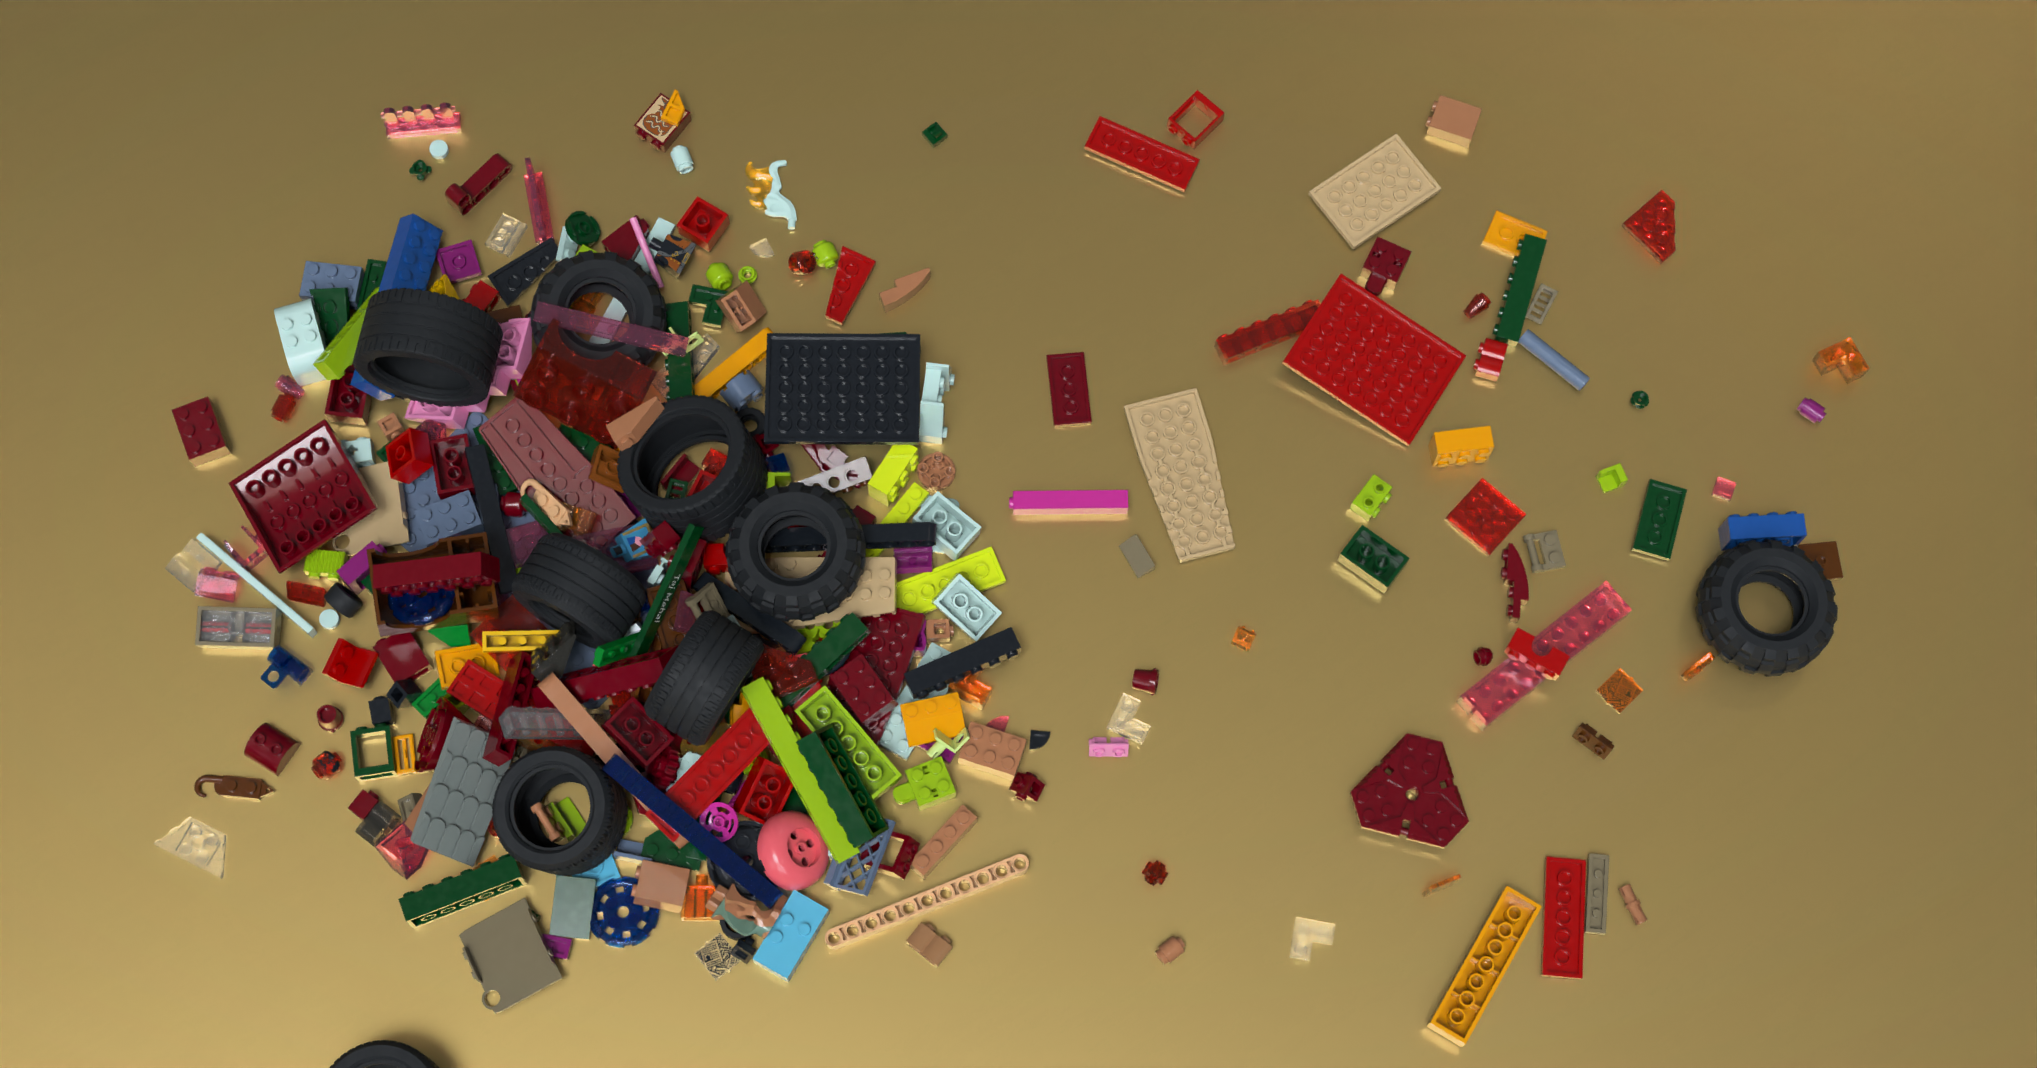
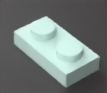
M565 226L562 227L556 255L557 262L566 257H574L577 251L578 244L570 239Z

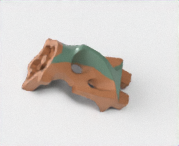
M719 884L705 907L714 912L711 916L712 919L726 920L729 926L745 937L756 934L765 939L782 912L781 910L788 897L780 895L768 910L761 911L756 905L757 902L742 897L734 884L729 889Z

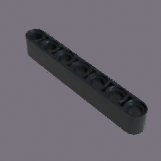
M705 571L692 586L698 592L707 583H714L729 614H733L734 617L794 656L807 641L801 633L783 621L777 620L768 614H762L751 607L737 591Z

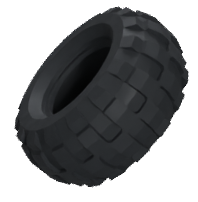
M590 250L579 252L577 256L571 258H564L556 263L549 273L544 275L533 296L530 318L533 339L538 350L543 353L547 359L546 361L555 370H560L567 375V378L579 383L580 381L593 383V385H606L607 383L616 381L620 383L630 379L634 374L643 371L651 363L659 351V346H661L665 336L667 308L665 299L659 291V285L651 274L648 275L641 268L639 263L631 258L629 260L622 258L615 252L593 253ZM594 292L613 296L627 311L629 329L621 338L611 343L596 344L582 339L572 329L567 315L570 306L576 299Z
M790 482L788 486L777 487L775 485L765 489L762 495L757 498L752 497L743 506L742 512L738 517L734 518L729 528L730 534L726 542L725 556L734 586L751 607L762 614L765 613L773 616L777 620L787 622L790 620H801L803 622L814 620L816 616L824 613H831L840 607L839 605L843 600L852 595L857 588L860 576L864 572L866 544L858 518L841 497H836L830 490L818 485L813 487L805 485L804 482ZM803 525L820 532L827 540V552L822 564L813 573L801 578H785L774 573L766 565V548L773 536L782 529Z
M1765 539L1763 542L1750 540L1739 543L1736 547L1724 551L1705 571V575L1700 581L1696 593L1698 598L1697 606L1695 607L1697 622H1700L1702 625V635L1707 644L1713 645L1719 653L1717 656L1727 664L1731 662L1739 666L1738 669L1752 675L1762 673L1766 677L1781 676L1784 673H1793L1805 667L1828 645L1834 634L1833 627L1837 621L1838 607L1835 605L1836 602H1834L1836 594L1830 579L1827 580L1822 573L1824 571L1822 566L1816 560L1812 561L1804 555L1805 551L1794 545L1791 547L1785 546L1783 542ZM1761 582L1773 585L1782 591L1790 601L1793 610V622L1790 630L1780 634H1770L1759 631L1750 625L1742 615L1739 607L1741 587L1750 583Z

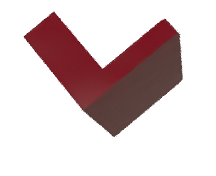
M684 453L662 479L661 485L663 490L667 492L670 478L689 482L690 485L698 476L701 468L692 463ZM673 486L675 490H683L681 487ZM672 494L673 497H681V495Z

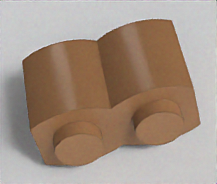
M921 922L906 940V944L938 968L952 950L950 945L952 942L944 935L940 937L934 933L936 929L929 923L923 924Z

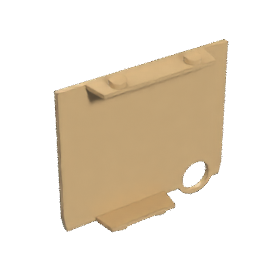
M388 461L358 468L369 486L377 509L333 538L335 550L346 552L348 556L357 554L371 541L376 545L380 543L384 548L410 542L403 482L391 479ZM341 535H347L350 539L349 545L344 549H338L336 546V540Z

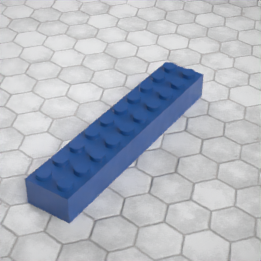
M414 213L400 218L378 292L394 288H411L425 291L443 230ZM355 369L350 385L380 401L395 397L393 393L386 392V390H382L378 386L369 383Z

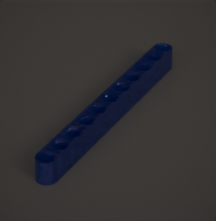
M616 753L602 767L607 774L768 908L771 909L783 895L778 888Z

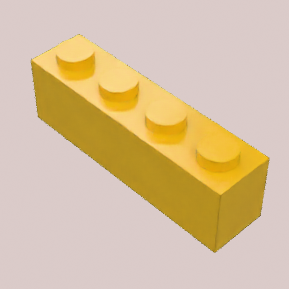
M482 631L483 653L563 651V631Z

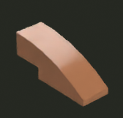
M926 268L895 279L894 288L880 292V302L885 313L899 307L915 296L931 278L930 269Z

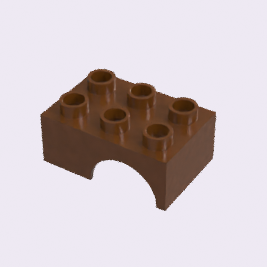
M486 532L441 538L432 546L411 552L383 553L375 550V548L366 549L380 637L499 619L494 583H492V586H480V584L474 585V588L469 589L462 588L461 586L456 587V590L453 591L439 589V592L436 593L421 591L419 595L404 593L402 597H391V594H381V591L373 589V565L473 552H483L490 555Z

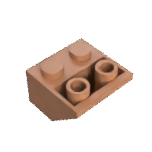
M747 280L716 300L735 332L743 331L767 312Z

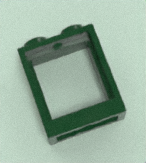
M377 724L374 728L358 727L355 731H350L354 776L358 781L397 775L393 742L394 732L390 725ZM385 734L388 764L361 768L358 738Z

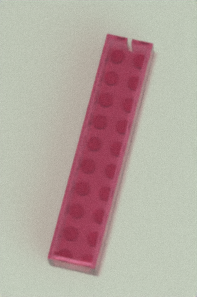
M1605 581L1535 636L1532 642V650L1539 656H1545L1552 647H1555L1570 656L1566 663L1568 664L1627 617L1632 609L1612 586ZM1508 658L1463 693L1457 700V703L1467 715L1472 714V721L1483 731L1548 679L1536 669L1531 670L1524 665L1525 663Z

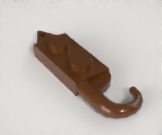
M203 775L196 780L194 785L196 794L203 798L206 797V794L201 792L200 786L205 782L214 783L215 792L223 797L261 800L262 797L274 793V790L267 786L262 779L225 775Z

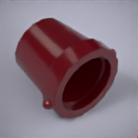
M1156 668L1152 670L1135 669L1132 688L1155 695L1158 687L1159 670Z
M323 705L317 711L319 726L324 731L334 733L342 727L344 715L337 707Z

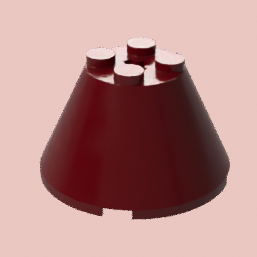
M441 696L437 699L436 703L439 705L436 709H431L423 728L417 748V753H420L419 761L415 760L414 770L417 773L435 771L454 716L475 725L445 697Z

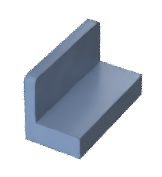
M620 839L617 850L613 853L614 858L617 860L642 864L643 860L655 862L651 858L641 857L644 843Z

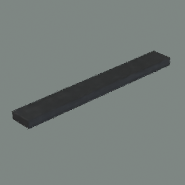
M481 444L465 447L464 451L484 532L487 534L490 555L499 558L500 582H497L500 595L512 593V583L517 575L485 446Z

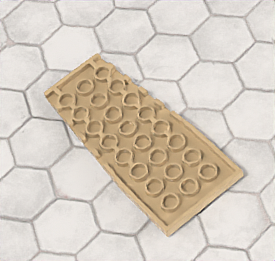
M1197 388L1125 405L1124 412L1140 464L1179 562L1182 563L1233 550L1235 543L1224 499L1225 495L1221 485L1220 472L1218 471L1214 444Z
M825 557L767 558L765 563L779 576L801 578L819 568ZM865 557L864 572L859 578L857 588L850 597H847L840 603L839 608L831 613L816 616L814 620L809 621L790 620L789 622H783L796 630L806 628L808 625L822 626L828 622L839 623L843 616L846 614L850 615L852 612L859 620L861 617L866 616L880 617V614L885 613L896 614L897 561L895 557ZM725 572V584L738 592L730 574ZM736 618L742 629L744 628L752 634H759Z

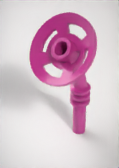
M745 780L737 794L732 797L728 804L723 802L712 803L701 814L700 828L704 836L709 840L724 842L735 835L739 820L736 811L732 807ZM717 807H723L727 810L725 813L719 812ZM709 812H712L708 821L709 825H706L707 815ZM732 819H734L733 829H732L731 832H729V830H730V828H731V826H732ZM714 829L717 832H722L723 837L714 836L710 831Z

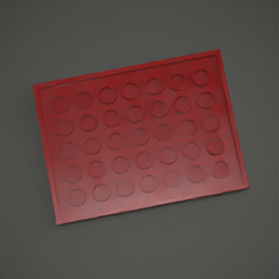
M1340 274L1281 364L1395 439L1409 446L1466 355L1348 277Z

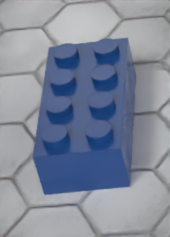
M1796 511L1780 515L1777 512H1772L1761 516L1758 513H1753L1742 517L1739 514L1728 516L1718 528L1721 551L1732 549L1742 542L1750 540L1763 542L1765 539L1781 541L1783 545L1788 547L1792 545L1797 547L1807 536L1804 513L1797 514Z

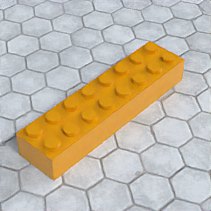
M1508 886L1502 890L1427 1027L1460 1047L1467 1043L1539 913L1541 905Z

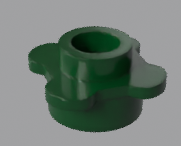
M423 160L416 161L409 169L410 174L415 175L419 181L424 180L425 176L432 171L431 167L426 166Z

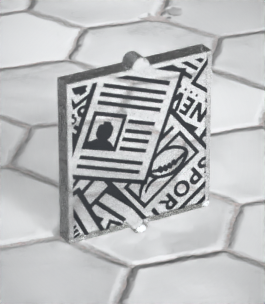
M721 933L710 941H706L705 945L694 953L715 981L725 973H730L731 969L741 961L730 954L733 948Z

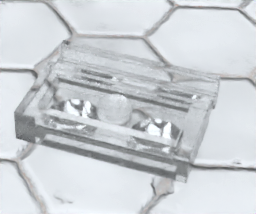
M503 213L485 245L510 258L528 226L526 223H522Z

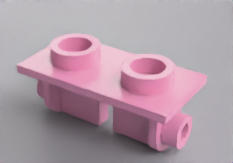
M1093 737V739H1089V756L1128 757L1129 743L1128 739H1124V737H1110V743H1107V737Z

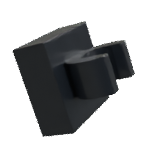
M747 937L745 941L739 939L730 954L747 964L756 951L752 947L755 940Z

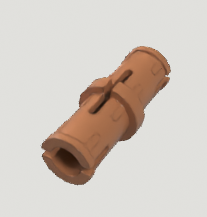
M1628 884L1619 888L1618 890L1626 904L1625 908L1632 915L1635 925L1637 926L1647 921L1640 906L1641 902L1637 900L1631 885Z

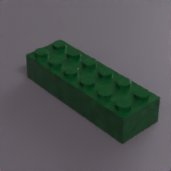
M832 723L796 742L799 752L808 763L809 770L816 777L820 790L824 792L828 805L834 810L839 825L846 832L847 840L854 848L889 829Z
M509 854L499 857V860L493 863L488 861L480 864V868L475 870H464L457 877H446L439 884H428L423 886L422 890L418 892L410 891L403 894V897L398 900L406 922L412 928H416L527 885L520 863Z

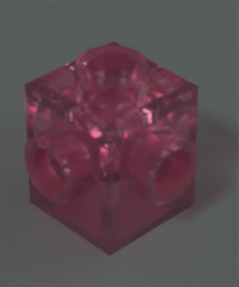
M425 420L416 428V430L428 433L429 441L447 437L445 423Z

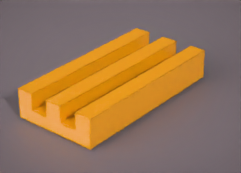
M414 734L393 736L397 775L417 773L414 770L416 760ZM406 739H409L412 768H409ZM399 740H402L405 769H401Z

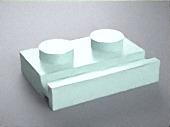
M661 557V565L657 564L648 578V588L662 584L665 570L669 567L667 566L668 560Z

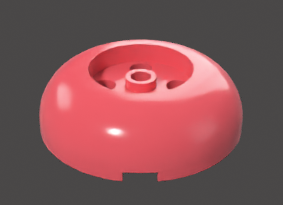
M799 811L780 812L770 817L759 833L757 843L758 858L762 861L766 870L764 871L766 876L778 887L789 891L806 889L815 884L824 874L829 862L828 848L809 815Z

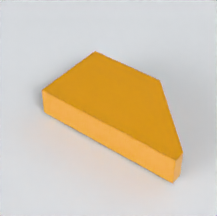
M674 90L661 116L662 121L677 127L686 112L678 90Z

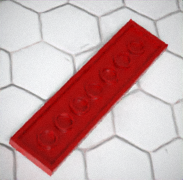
M750 707L644 814L670 841L674 842L770 744Z

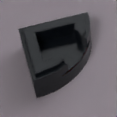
M1031 730L1029 751L1042 748L1047 743L1050 732Z

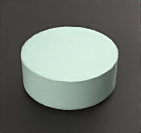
M435 140L430 144L429 150L433 158L443 159L448 155L449 148L443 140Z
M327 609L320 614L319 622L325 629L331 630L339 625L340 617L335 610Z

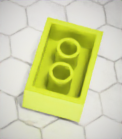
M893 445L868 482L869 496L889 507L891 502L895 503L899 496L898 491L901 487L904 488L909 481L908 476L911 472H915L918 467V448L913 445Z

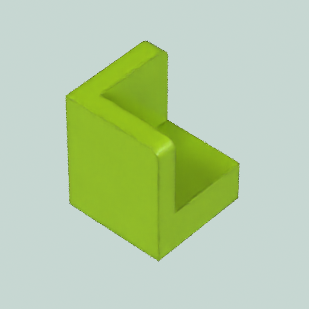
M1620 463L1600 470L1596 475L1603 493L1620 488L1628 481Z

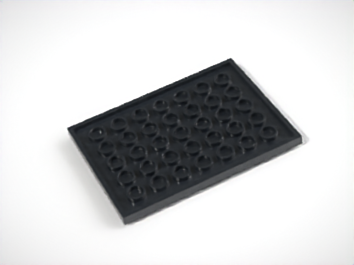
M767 333L764 444L919 445L920 334Z

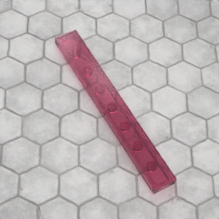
M539 301L537 302L533 319L535 322L685 357L689 337Z

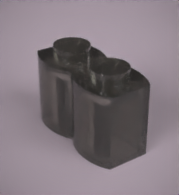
M380 801L355 832L373 847H381L387 841L388 833L391 830H396L401 824V816L384 802Z

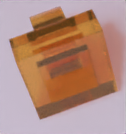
M1238 626L1231 644L1248 652L1256 636L1255 631H1248L1245 629V626Z

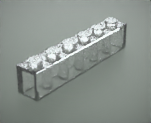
M511 706L506 708L498 718L505 739L584 740L557 708H516ZM585 709L600 727L611 716L610 711L606 709Z

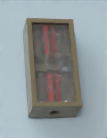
M198 606L195 645L200 648L279 650L282 611L276 608Z

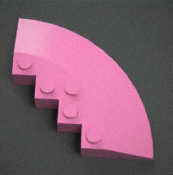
M531 318L510 319L509 322L499 324L503 337L489 393L485 400L475 405L463 407L438 406L411 400L404 418L448 429H464L469 412L485 413L490 395L506 396L511 379L528 378L532 363Z

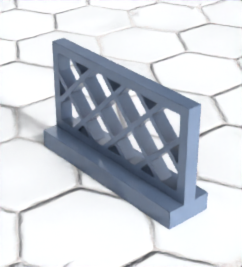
M884 818L889 829L877 835L871 841L865 842V845L859 848V853L840 864H836L833 858L824 884L837 891L843 890L868 897L896 822ZM879 842V849L873 853L871 846ZM868 849L869 856L862 860L860 853ZM856 857L858 863L850 867L852 859ZM872 860L873 865L871 869L866 871L864 865ZM861 868L862 874L854 878L853 872ZM849 875L851 882L843 885L845 877ZM865 879L866 883L863 890L858 889L857 883Z

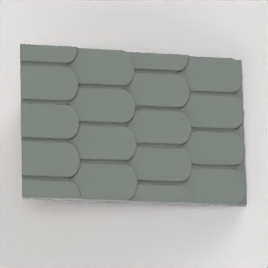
M454 716L431 782L404 824L413 832L410 840L414 844L473 867L485 840L484 835L493 815L492 803L495 791L497 790L496 787L509 768L511 760L498 767L483 759L489 731Z

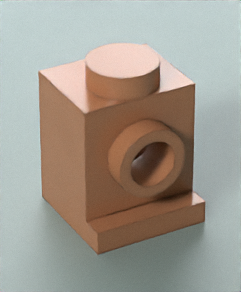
M949 619L926 620L927 644H931V642H950V637L954 636L953 625H949ZM938 630H942L944 633L937 634L936 632Z

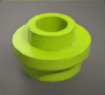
M744 266L738 273L739 280L742 283L747 280L749 284H752L757 279L756 270L751 266ZM746 274H750V275H751L750 278H745L744 276H745Z

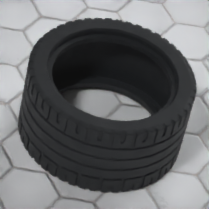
M387 289L374 294L368 302L353 358V365L359 375L369 383L405 399L408 398L412 401L438 406L463 407L475 405L485 400L488 396L503 332L499 323L488 313L455 297L427 290L422 291L421 289Z
M688 395L670 399L668 402L662 403L665 409L642 438L630 448L619 451L617 461L619 483L626 496L644 519H646L651 528H655L665 520L682 540L688 524H698L704 527L699 539L705 540L706 543L711 540L715 541L718 540L717 538L730 534L729 528L734 518L740 515L743 506L752 497L757 498L765 492L766 474L768 473L765 457L741 419L724 402L702 395ZM704 442H720L728 445V456L723 469L706 488L683 498L668 499L658 496V485L661 475L670 461L680 452Z

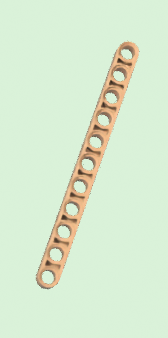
M1022 854L1012 856L834 927L825 934L826 945L833 950L842 948L1022 876L1028 871L1029 860ZM1017 861H1023L1026 866L1023 869H1017L1014 864ZM999 868H1004L1007 874L1001 877L996 874V871ZM985 875L989 880L987 883L981 884L977 880L978 877ZM962 883H968L970 885V889L967 891H961L959 889V885ZM949 890L952 895L950 898L944 899L940 895L941 892ZM928 897L933 900V903L930 906H924L922 900ZM906 905H912L915 908L910 914L905 913L903 909ZM892 912L896 915V918L893 921H887L885 915ZM869 920H875L877 926L870 929L866 926V923ZM856 927L859 930L857 935H848L849 928ZM832 935L840 937L839 941L835 944L829 942V938Z

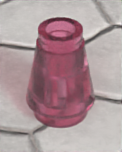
M282 374L275 384L279 392L300 399L305 392L289 375L285 376Z

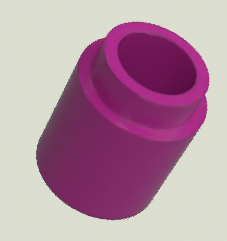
M1806 397L1796 409L1800 412V415L1814 424L1816 421L1820 423L1827 414L1824 412L1825 408Z

